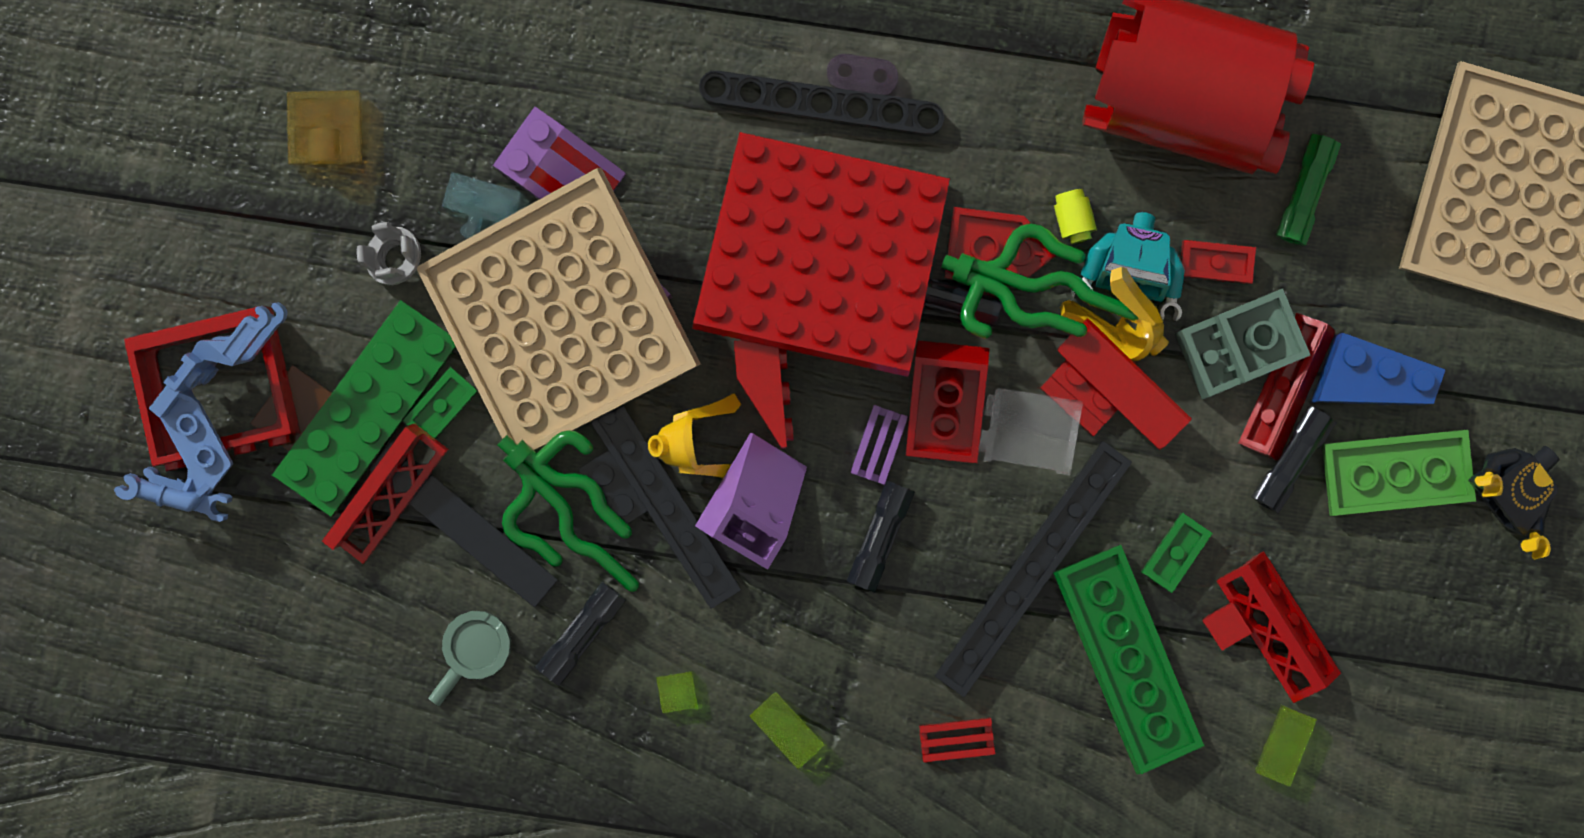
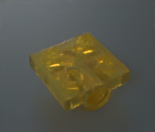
M359 90L287 92L288 164H362L361 92Z

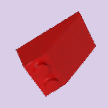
M918 340L906 456L977 463L990 348Z

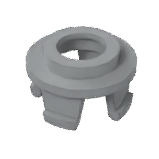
M389 222L373 225L372 231L375 236L369 245L357 246L358 263L364 265L371 277L382 284L397 285L403 283L415 273L420 263L421 247L418 239L407 229L393 227ZM395 246H401V254L405 257L404 263L398 269L388 268L385 262L388 251Z

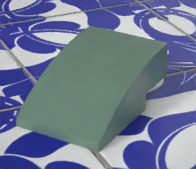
M1283 289L1175 333L1202 399L1310 356L1308 347Z

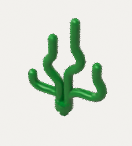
M1030 223L1021 225L1013 230L1007 239L1001 255L995 260L983 261L962 253L959 259L946 255L941 268L954 273L952 280L971 286L961 309V322L968 332L983 339L989 338L993 332L989 325L979 322L975 318V312L984 291L998 297L1010 319L1020 326L1028 328L1052 327L1076 337H1083L1087 334L1086 325L1051 312L1026 313L1021 310L1013 293L1006 285L1030 293L1043 292L1060 285L1067 286L1072 289L1080 300L1091 306L1132 321L1139 319L1120 300L1095 292L1090 289L1082 278L1073 273L1057 271L1033 279L1006 270L1015 259L1021 243L1028 238L1039 240L1050 253L1076 264L1084 262L1086 256L1082 250L1060 242L1050 230L1041 225Z
M567 430L555 435L536 453L523 439L516 444L506 435L497 446L507 454L503 461L519 475L523 484L520 494L503 513L502 525L504 533L509 540L519 547L534 550L553 567H559L562 564V556L550 544L539 536L524 533L517 526L518 516L530 505L536 492H538L558 512L559 530L566 546L578 555L594 559L629 592L637 591L639 588L638 580L606 550L597 544L583 541L577 537L573 528L571 506L551 486L580 488L589 495L593 509L600 519L621 538L627 539L632 535L631 527L608 506L603 490L595 480L587 475L577 473H559L548 464L566 445H572L580 453L588 455L593 451L592 443L579 432Z

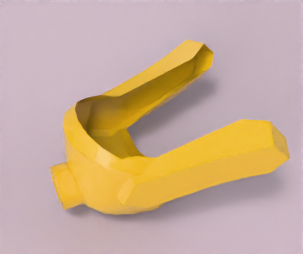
M1120 267L1111 270L1110 286L1112 293L1139 318L1132 321L1137 324L1136 331L1124 320L1126 319L1124 317L1114 327L1097 314L1074 301H1064L1060 306L1061 316L1083 323L1087 318L1091 320L1132 361H1139L1149 353L1155 356L1169 343L1163 336L1164 324L1158 309L1141 291L1127 268Z
M735 393L712 404L673 415V422L662 427L658 435H654L649 439V453L653 457H659L665 464L678 467L679 473L707 475L723 479L732 464L697 465L692 439V420L735 413L741 406Z

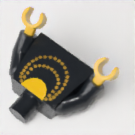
M1543 446L1534 456L1517 448L1489 453L1485 458L1482 470L1473 475L1468 481L1504 528L1522 536L1526 535L1527 539L1521 543L1523 551H1533L1532 558L1534 560L1549 556L1551 547L1548 539L1544 537L1545 520L1551 502L1558 493V487L1547 473L1560 461L1559 457L1547 446Z

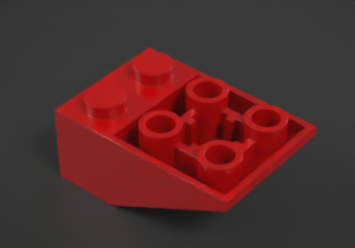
M744 340L734 341L738 382L780 448L787 449L786 441H794L792 418H784L783 405H791L789 381L781 382L780 369H787L786 350Z

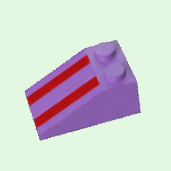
M535 106L493 164L498 172L538 200L596 168H602L613 191L626 175L623 170Z

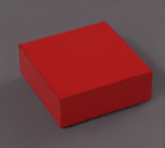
M1235 600L1203 619L1204 624L1221 650L1228 648L1254 632V629Z

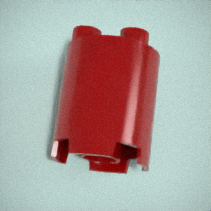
M1123 0L1122 4L1137 10L1135 16L1112 13L1095 67L1096 70L1103 73L1095 100L1107 104V108L1086 104L1082 125L1251 175L1257 169L1277 174L1283 163L1290 138V132L1283 130L1285 114L1280 112L1284 101L1301 105L1306 96L1314 70V62L1307 60L1309 46L1297 43V34L1183 0Z

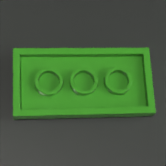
M1468 430L1322 445L1330 516L1476 502L1475 489L1468 481L1473 476Z

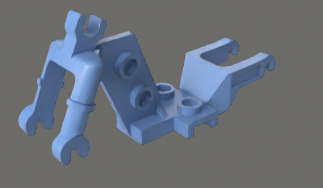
M279 302L272 304L271 307L276 312V316L271 314L264 306L256 307L255 312L259 317L257 319L253 316L245 317L231 336H218L212 340H201L196 343L191 353L184 354L181 358V361L184 363L175 375L168 376L163 382L166 384L165 388L149 409L163 422L188 468L187 480L184 483V480L178 478L174 480L161 476V473L156 468L150 466L143 470L149 482L132 473L124 476V481L129 485V488L124 485L115 487L114 491L119 498L130 500L137 497L154 502L156 506L160 507L164 505L186 512L197 511L206 514L211 520L218 522L228 519V514L220 513L216 509V502L220 501L227 504L232 502L233 497L222 492L213 494L212 491L232 467L233 462L202 404L194 397L192 389L197 385H206L211 381L218 371V368L215 367L217 363L235 366L252 361L279 325L286 320L287 309L283 304Z

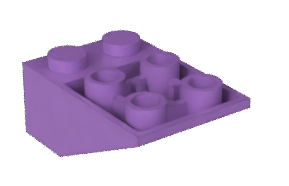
M750 433L695 527L768 569L787 538L807 467L755 434Z

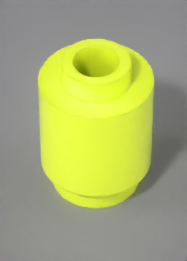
M1076 189L1056 195L1057 204L1054 205L1062 239H1070L1071 244L1091 240V233L1097 231L1089 197H1085L1083 189Z

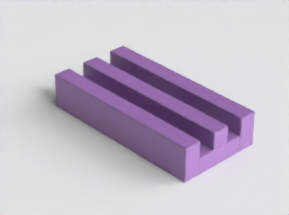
M873 405L850 473L885 485L908 416ZM881 415L885 418L867 470L865 471L860 469L877 417ZM893 419L898 421L881 473L877 475L873 472L891 420Z

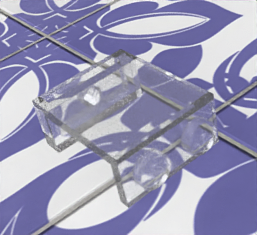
M997 387L995 395L988 394L985 416H990L991 422L989 431L982 430L979 451L985 452L984 461L998 460L1056 470L1057 474L1070 476L1083 401Z

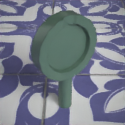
M470 611L457 616L448 625L443 635L442 652L446 663L451 668L428 699L437 706H440L462 676L467 679H483L494 675L506 664L511 653V637L507 626L499 617L487 611Z

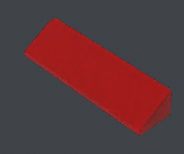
M1296 313L1295 319L1308 347L1310 356L1269 373L1238 442L1240 445L1276 461L1281 456L1335 334V330L1329 324Z
M1087 318L1083 322L1087 327V334L1083 337L1070 335L1058 347V352L1158 449H1163L1192 418Z

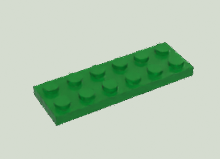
M400 300L272 476L333 518L402 424V420L410 413L456 350L450 334Z
M1122 545L1112 547L1054 572L1136 774H1144L1203 747L1204 744Z

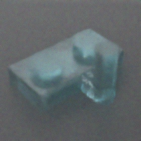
M451 172L442 207L469 215L468 222L460 228L461 235L468 239L480 232L483 220L498 223L516 213L522 193Z

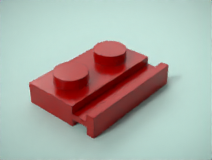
M1067 360L1039 388L1092 437L1097 434L1102 426L1118 410Z

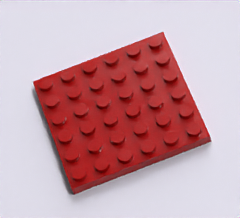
M739 132L692 329L908 377L950 178Z

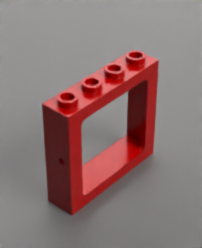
M264 306L274 315L272 307ZM256 307L124 339L152 466H165L166 472L186 468L163 422L149 409L164 389L157 358L158 351L163 348L234 332L245 317L253 316L256 319L259 317L255 312ZM277 329L262 347L277 421L270 426L220 437L226 451L234 450L235 455L256 451L255 444L268 442L269 447L291 443L290 436L301 434Z

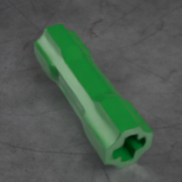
M1313 133L1310 135L1301 160L1302 169L1290 204L1283 212L1276 233V237L1283 241L1301 246L1307 245L1315 222V210L1327 175L1333 169L1341 143L1335 139Z

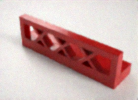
M415 423L405 427L322 542L332 550L342 547L364 564L449 449ZM421 440L436 453L429 463L415 465L413 449ZM406 458H408L409 466H401ZM416 469H424L417 478ZM410 471L412 484L410 489L406 492L394 493L392 477L396 472ZM387 486L388 494L380 495L384 488ZM403 497L396 506L395 498ZM389 499L390 516L387 520L374 521L372 513L373 503L376 500ZM366 514L367 522L359 523ZM380 525H382V527H381V528L379 529V531L376 533V532H375V526H380ZM368 527L370 543L362 551L350 542L348 537L354 529Z
M1264 551L1253 556L1243 566L1217 580L1229 602L1236 601L1254 629V632L1250 634L1293 703L1327 688L1341 674ZM1242 576L1250 589L1249 596L1239 594L1231 581ZM1254 608L1265 612L1269 619L1268 627L1257 624L1253 617ZM1273 639L1285 644L1289 650L1287 658L1276 654L1272 647ZM1295 670L1303 673L1310 686L1299 690L1292 679V671Z

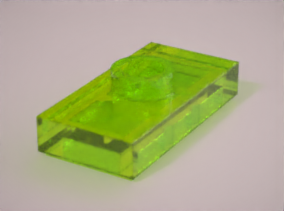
M777 691L749 715L797 769L802 767L825 745Z
M1281 705L1255 773L1290 787L1317 719Z

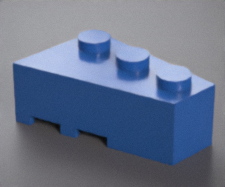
M1345 333L1334 335L1311 403L1419 406L1434 404L1445 369Z

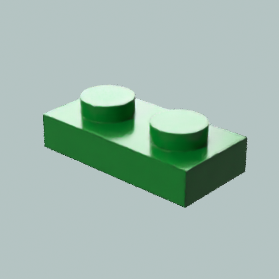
M450 367L402 421L408 426L415 423L433 438L437 439L473 399L478 390Z
M1180 513L1141 573L1170 593H1173L1213 533L1184 513Z

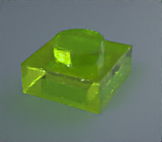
M693 671L656 677L662 713L698 707Z

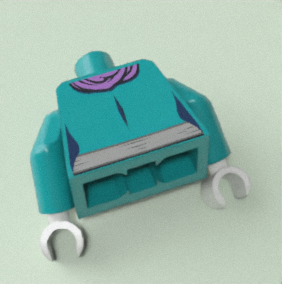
M1145 212L1136 213L1133 225L1120 224L1116 233H1107L1089 250L1080 274L1090 289L1093 290L1091 284L1097 280L1096 287L1111 290V270L1120 267L1127 268L1133 280L1148 299L1162 302L1158 306L1162 320H1164L1165 309L1168 306H1173L1175 310L1173 320L1177 321L1182 315V309L1177 304V299L1181 298L1185 268L1176 249L1170 246V236L1165 232L1154 230L1155 217Z

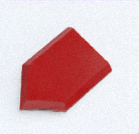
M953 207L947 255L959 259L961 254L965 253L983 261L995 260L1001 255L1007 239L1013 230L1021 225L1030 224V222L1022 215ZM1028 238L1021 243L1015 259L1006 270L1030 277L1056 257V255L1050 253L1039 240ZM945 270L944 278L952 279L954 273Z

